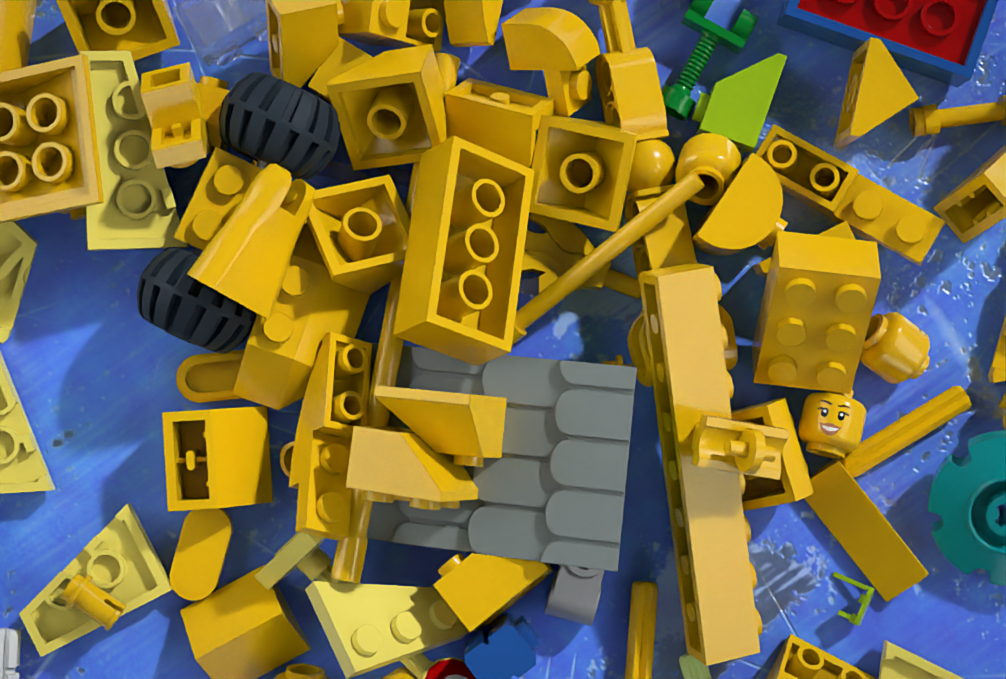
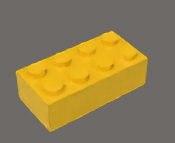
M454 135L421 154L393 336L475 366L511 353L535 170Z

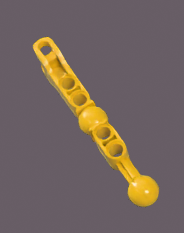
M587 0L593 6L598 7L607 53L597 56L595 64L596 80L605 123L638 135L627 191L630 194L625 196L624 201L625 220L628 223L675 185L671 184L675 176L676 159L671 148L662 141V139L669 136V132L667 130L666 110L656 62L648 47L636 48L626 0ZM685 203L631 245L639 285V272L693 262L697 263ZM642 304L641 313L630 328L627 342L633 367H637L636 377L638 381L646 387H653ZM718 304L720 322L724 325L728 337V346L724 351L726 371H730L738 360L734 326L731 316Z

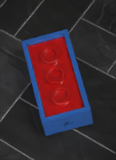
M785 0L777 25L854 52L870 37L881 39L898 67L958 88L972 78L998 0Z

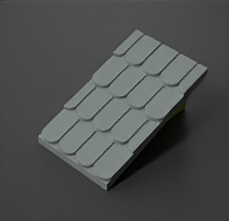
M372 343L370 385L379 343ZM403 346L395 387L507 398L502 458H484L483 467L463 465L478 488V499L460 501L459 509L441 507L440 510H426L410 507V501L394 500L393 503L373 501L367 538L390 541L392 543L618 572L637 367L503 355L475 366L428 348ZM390 412L388 427L410 429L393 412Z

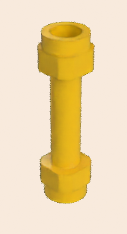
M1006 95L1000 96L998 102L938 109L936 104L910 108L909 126L913 137L936 135L940 133V128L1001 121L1002 126L1006 125Z

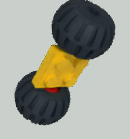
M253 72L235 83L222 102L219 115V132L222 141L228 147L252 159V164L215 147L173 237L203 251L231 217L254 178L271 163L287 169L291 173L292 178L302 180L311 179L325 169L337 151L340 137V122H338L336 110L317 96L265 73ZM179 247L165 249L152 259L140 277L137 290V307L141 317L179 339L216 353H228L243 343L252 330L257 314L187 275V272L199 256Z

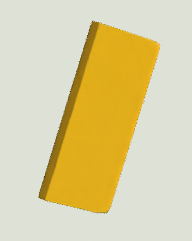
M838 459L830 460L810 476L814 493L804 498V500L886 602L929 575L921 562Z

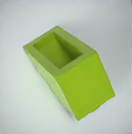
M777 53L716 82L709 94L701 92L691 120L699 122L695 135L716 133L727 137L740 151L749 154L754 150L787 56Z

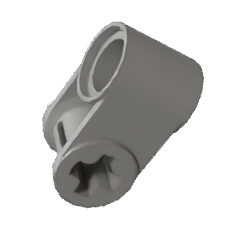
M558 565L557 572L553 575L544 614L592 626L600 599L601 583L605 570Z

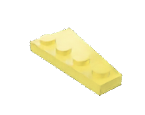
M80 51L79 55L84 54L88 56L104 203L85 207L87 251L167 249L170 247L188 248L187 243L173 237L180 222L171 186L169 187L164 168H156L151 153L152 128L140 95L141 85L131 51Z

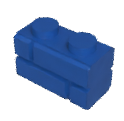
M505 612L489 624L488 632L481 630L465 643L464 663L476 679H512L513 675L519 678L536 665L535 649L541 645L538 640L540 637L524 615L515 619L512 614L510 615Z

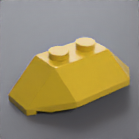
M307 220L295 244L281 290L269 320L258 314L256 316L232 393L234 396L278 411L304 398L307 384L325 334L334 332L351 338L356 337L370 295L368 296L332 281Z

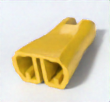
M272 163L262 169L254 178L231 217L209 242L187 272V275L268 320L281 290L291 255L308 217L315 195L314 187L302 179H296L291 182V173L287 169Z

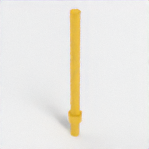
M691 171L516 312L512 346L527 334L526 328L705 187L700 177L694 171Z

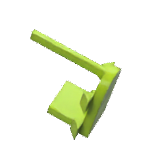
M834 571V577L867 591L866 595L861 593L858 602L862 605L857 615L854 613L850 615L841 610L838 612V615L849 619L850 623L860 627L874 595L875 588Z

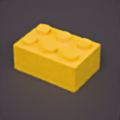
M777 230L752 343L753 383L851 394L881 281L877 242Z

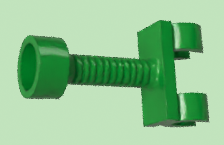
M714 0L692 1L681 23L700 33L701 37L696 43L697 46L692 50L690 58L687 59L676 83L673 86L662 85L661 87L666 114L681 121L688 120L696 105V102L691 98V91H693V87H695L698 81L697 78H700L702 70L705 69L716 45L720 44L739 54L759 19L757 15L743 9L730 32L704 18Z

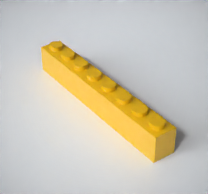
M694 262L639 272L686 648L688 654L708 666L760 653L759 635L762 634V620L758 610L755 608L753 589L757 585L755 569L749 561L747 542L751 539V528L747 517L743 513L741 497L745 492L744 476L740 473L697 467L691 464L694 453L691 445L695 425L700 422L701 414L732 419L730 399L733 397L734 387L732 378L728 371H726L724 351L728 346V337L724 325L720 322L718 302L722 297V288L718 276L714 273V266Z

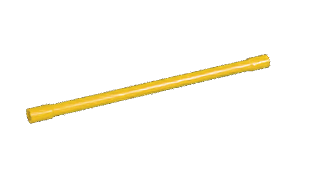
M434 53L444 85V94L446 95L447 92L456 87L461 60L451 54ZM420 162L413 164L405 205L410 221ZM402 274L390 282L369 390L367 426L388 427L391 411L374 396L375 385L396 386L404 339L393 336ZM352 488L349 537L340 539L337 542L330 579L360 584L368 544L367 531L373 501L363 499L364 490Z

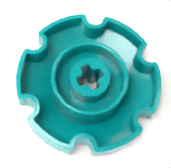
M1006 430L980 434L969 439V454L966 457L958 458L952 454H948L937 468L930 485L928 511L942 517L939 521L933 523L932 535L941 552L956 568L967 575L971 574L975 569H985L989 572L991 584L1006 586V509L999 512V505L1003 503L1006 505Z

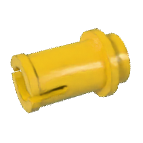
M77 573L67 585L60 598L67 602L66 608L70 610L74 606L105 627L104 629L109 632L127 605L119 602L91 583L93 577L90 575L84 578Z

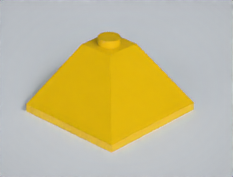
M80 54L1 72L0 224L104 203L88 56Z

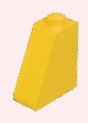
M1006 144L933 207L963 244L1006 218Z

